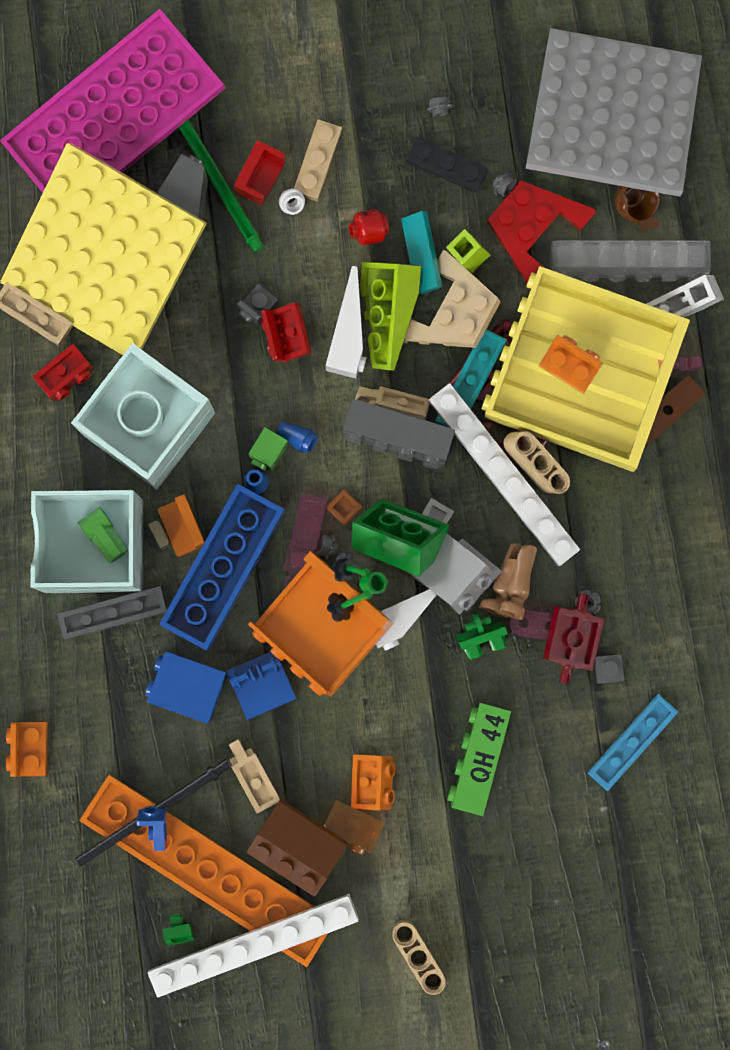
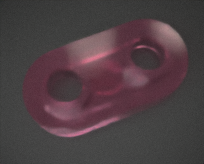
M525 610L523 618L527 619L528 626L521 628L519 620L510 618L509 626L511 631L517 636L547 640L549 631L545 629V624L551 622L553 614Z

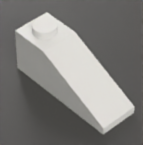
M703 275L647 303V305L684 318L722 301L724 298L714 275Z
M429 589L382 610L381 612L394 624L376 644L377 648L383 647L386 651L399 645L398 639L405 635L435 598L436 594Z

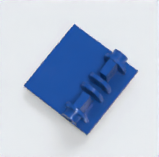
M272 652L227 670L229 681L235 690L247 720L296 699L280 660Z

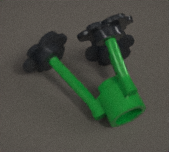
M338 553L335 557L336 563L332 565V571L335 572L334 577L338 582H343L345 579L351 580L353 573L360 574L361 579L358 580L357 586L362 589V594L349 600L342 593L339 595L337 593L329 595L327 610L332 613V618L336 622L349 620L351 617L350 613L354 609L353 604L364 599H370L373 595L376 597L381 596L389 583L388 579L379 569L371 571L368 568H359L358 562L353 560L354 555L352 553Z

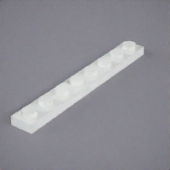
M450 383L428 399L447 426L455 429V436L557 566H561L580 550L452 385Z
M350 894L154 967L149 969L147 973L158 998L359 921V917Z

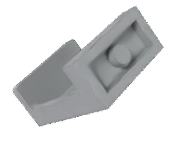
M446 534L434 563L420 576L411 575L419 583L425 585L443 599L458 614H461L463 610L468 609L472 605L477 594L490 584L494 573L487 564Z

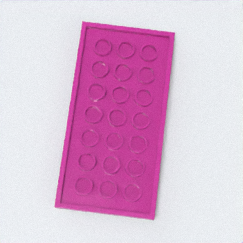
M159 9L3 137L0 142L43 193L67 143L76 145L124 173L226 87Z

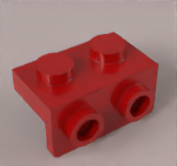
M294 302L275 310L265 309L261 311V325L267 335L269 343L267 349L273 361L286 363L312 353L299 303Z
M71 344L32 377L46 395L55 402L57 399L61 401L71 393L70 389L77 383L82 384L91 377L92 374L90 372L94 368L75 345Z

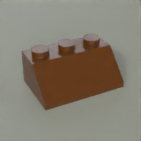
M280 799L246 853L315 897L349 843Z

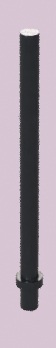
M225 758L213 767L211 765L208 766L206 772L154 805V807L168 810L210 781H217L219 779L218 776L230 769L231 765ZM137 817L77 856L75 859L79 866L82 867L141 828L142 826L136 825Z

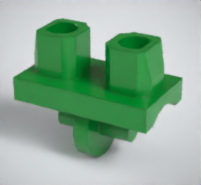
M477 612L472 613V622L464 624L466 632L456 635L458 644L470 660L483 655L479 645L481 643L489 641L492 651L506 648L504 635H507V630L503 626L502 621L491 622L490 616L480 619Z

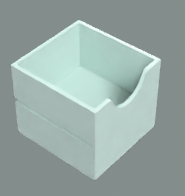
M132 343L71 424L84 437L158 490L215 415V411L207 397Z
M133 490L31 491V514L35 530V550L31 563V588L44 593L143 591V499ZM99 507L108 516L113 524L112 528L128 549V552L121 558L110 564L95 543L88 539L78 524V521Z

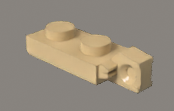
M359 386L356 400L422 420L426 419L430 404L427 398L381 386L379 389L373 390Z
M239 739L231 742L229 746L235 756L230 759L231 767L258 814L279 802L280 797L256 753L251 748L245 751Z

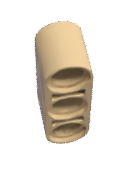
M526 431L511 432L505 437L504 448L506 452L541 491L553 494H561L567 491L570 486L568 474L533 434ZM519 438H521L523 441V446L521 449H519L517 446ZM536 457H538L540 462L537 469L534 465ZM553 476L556 478V485L554 487L551 485Z
M402 919L397 921L392 928L394 942L423 990L430 995L439 994L445 987V977L415 925L409 920ZM407 926L412 930V935L409 939L401 940L397 937V931L400 927ZM414 951H424L426 959L422 963L413 962L411 955ZM430 974H437L440 977V982L435 987H430L425 983L426 977Z

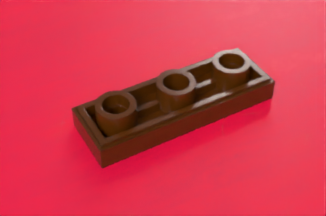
M689 374L662 397L645 444L646 447L706 395ZM664 407L670 409V415H666L663 412Z

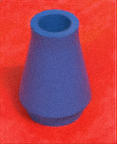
M285 421L280 424L277 430V435L286 439L300 453L305 452L309 454L318 439V435L313 433L312 429L289 424Z
M251 469L244 475L243 485L246 489L258 495L265 492L268 488L269 477L261 469ZM252 476L260 477L256 483H252L250 479Z

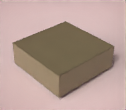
M156 520L148 524L159 547L162 550L171 547L172 544L161 523Z

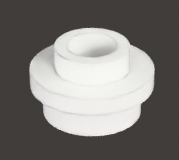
M288 189L279 198V206L287 214H298L302 211L305 204L304 195L297 189ZM295 198L292 203H287L290 199Z

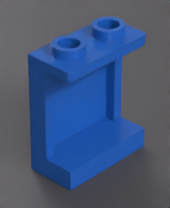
M166 651L164 656L159 655L154 668L155 671H158L155 681L150 680L146 689L145 696L149 697L147 702L210 724L227 673Z

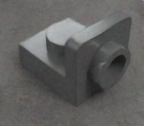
M257 284L243 302L241 300L238 302L237 306L240 310L238 314L247 323L251 324L253 321L259 326L262 320L261 311L265 309L272 310L277 305L278 300Z

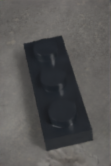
M416 137L406 159V163L474 193L478 192L488 168L419 137Z

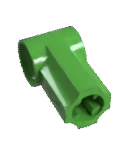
M101 507L78 521L85 535L91 542L95 543L109 564L128 552L125 544L112 528V522Z

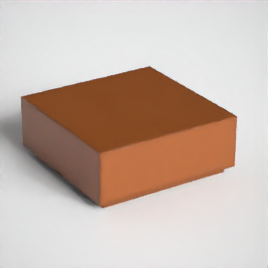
M345 489L326 506V509L344 526L363 508Z

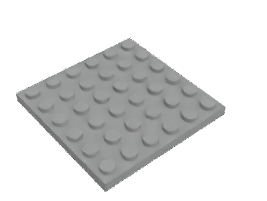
M550 28L526 169L681 197L702 56Z

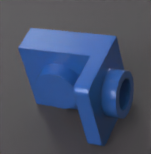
M154 806L139 809L136 825L149 826L148 838L149 841H153L154 851H165L167 842L166 809H159Z

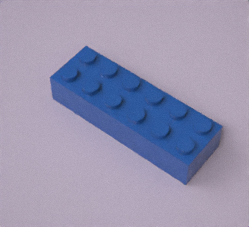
M237 484L159 625L209 652L285 515V510Z

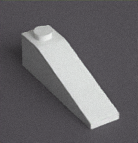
M352 266L326 362V371L357 378L358 372L363 373L367 357L362 356L363 343L358 269Z

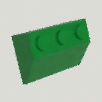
M381 498L352 523V549L383 561L388 565L405 570L410 574L420 576L434 563L449 530V525Z

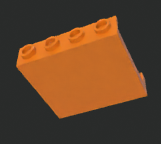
M310 551L303 559L307 562L258 621L256 623L249 622L248 625L254 630L251 634L263 644L267 642L273 647L271 649L273 655L281 661L286 659L292 665L289 669L301 679L305 676L311 682L309 687L316 694L332 697L394 623L367 599L353 604L354 609L350 613L351 617L349 620L334 621L332 613L327 610L329 595L332 593H337L338 595L342 593L349 600L361 593L346 580L343 582L336 581L334 577L335 572L332 571V568L318 555Z

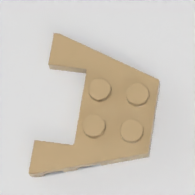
M443 250L437 260L440 276L454 282L430 326L410 319L403 343H408V341L427 345L439 343L444 346L476 348L494 316L500 300L453 256Z

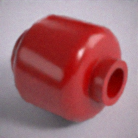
M377 209L355 213L352 223H349L348 226L351 238H355L358 244L362 246L382 242L385 235L389 232L386 215L381 214Z

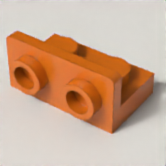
M557 335L538 367L584 394L603 362L599 360L600 356L589 349L584 351L577 347V342L566 335L563 337Z
M11 722V728H7L6 741L7 744H10V755L6 757V770L10 771V777L47 776L48 722Z
M353 755L351 809H392L395 799L392 785L396 770L393 756Z

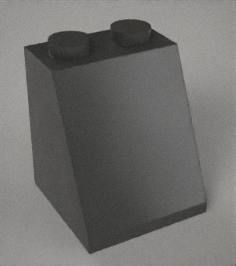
M181 154L157 194L204 221L209 183L205 168L203 167L204 164L194 156L188 158ZM202 234L195 245L197 247L201 244Z

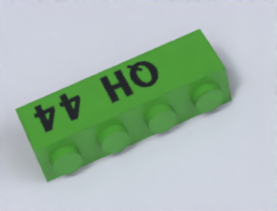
M478 703L477 708L472 707L468 722L473 723L470 734L465 733L461 748L466 749L463 760L458 759L454 773L459 775L456 786L451 785L447 799L451 801L452 808L480 816L484 815L511 711L483 703Z

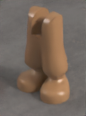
M517 543L510 544L500 569L502 572L494 582L493 589L497 596L494 599H483L479 606L480 609L504 618L509 616L517 620L523 619L525 614L523 604L529 595L531 571L537 552L535 546H522Z

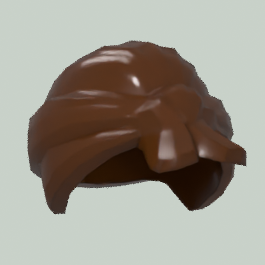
M625 186L618 187L615 193V206L621 217L636 225H640V229L644 233L648 231L649 227L654 229L660 225L658 220L653 217V214L659 207V193Z

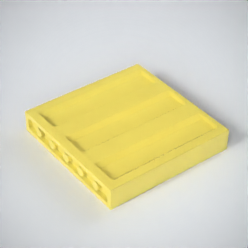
M539 266L537 274L532 272L529 278L527 288H530L531 291L528 298L522 297L518 312L522 313L520 321H514L509 333V336L513 337L510 347L505 345L502 351L500 361L504 362L501 371H495L490 385L495 386L492 396L487 394L482 406V410L486 411L484 418L521 432H530L535 437L634 472L638 467L690 320ZM557 335L561 337L566 335L577 342V347L584 351L589 349L600 356L599 360L603 362L584 394L538 367Z

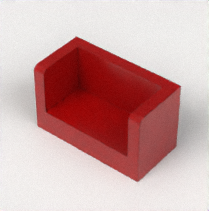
M257 140L234 184L235 193L263 206L286 163V155Z

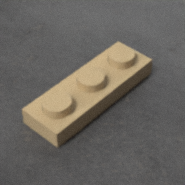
M317 120L294 189L302 192L304 198L318 202L342 133V127Z
M6 282L1 289V310L60 347L73 327L72 322L9 282Z

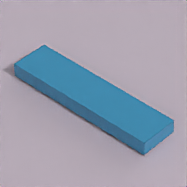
M657 694L589 769L587 774L608 791L677 715L678 711L660 694Z

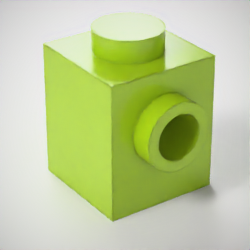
M466 229L446 247L460 264L471 273L490 256V253Z

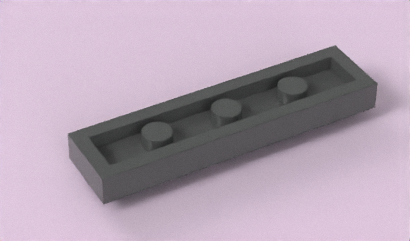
M159 586L58 613L57 616L63 639L67 640L164 614L167 611L162 587Z

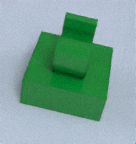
M180 913L169 915L171 927L163 929L164 940L168 946L195 940L193 928L189 923L184 924Z

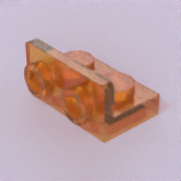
M336 800L323 827L351 844L350 850L363 856L365 851L368 853L372 852L385 823Z

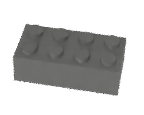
M353 398L343 427V437L348 438L347 442L350 444L362 446L365 443L373 446L372 450L379 453L387 454L388 451L398 453L397 457L405 461L412 462L413 458L423 461L422 465L432 469H438V466L444 467L455 433V429Z

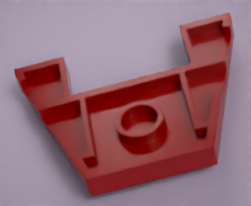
M520 181L488 218L487 223L503 248L510 255L513 264L525 279V283L528 284L531 273L537 274L539 266L545 267L527 252L558 215L564 217L581 231L595 215L596 210Z

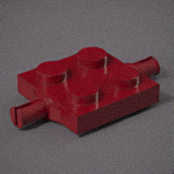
M579 593L576 609L554 607L543 659L554 661L562 666L559 680L561 683L570 685L573 669L582 668L593 671L604 619L595 617L586 611L589 595Z

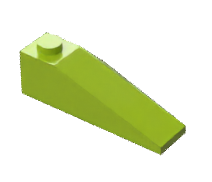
M362 262L360 291L361 297H365L367 311L364 312L365 321H369L370 326L368 344L371 364L374 369L395 370L419 294L421 266Z

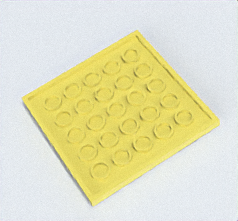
M67 143L0 283L5 285L6 282H9L72 322L74 327L124 355L132 343L142 350L207 222L76 145Z

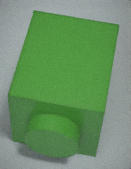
M264 427L248 454L253 459L251 464L262 471H265L266 468L273 471L287 448L288 441Z

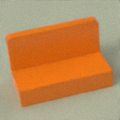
M185 494L174 498L175 502L158 509L175 554L178 557L202 548L205 543Z

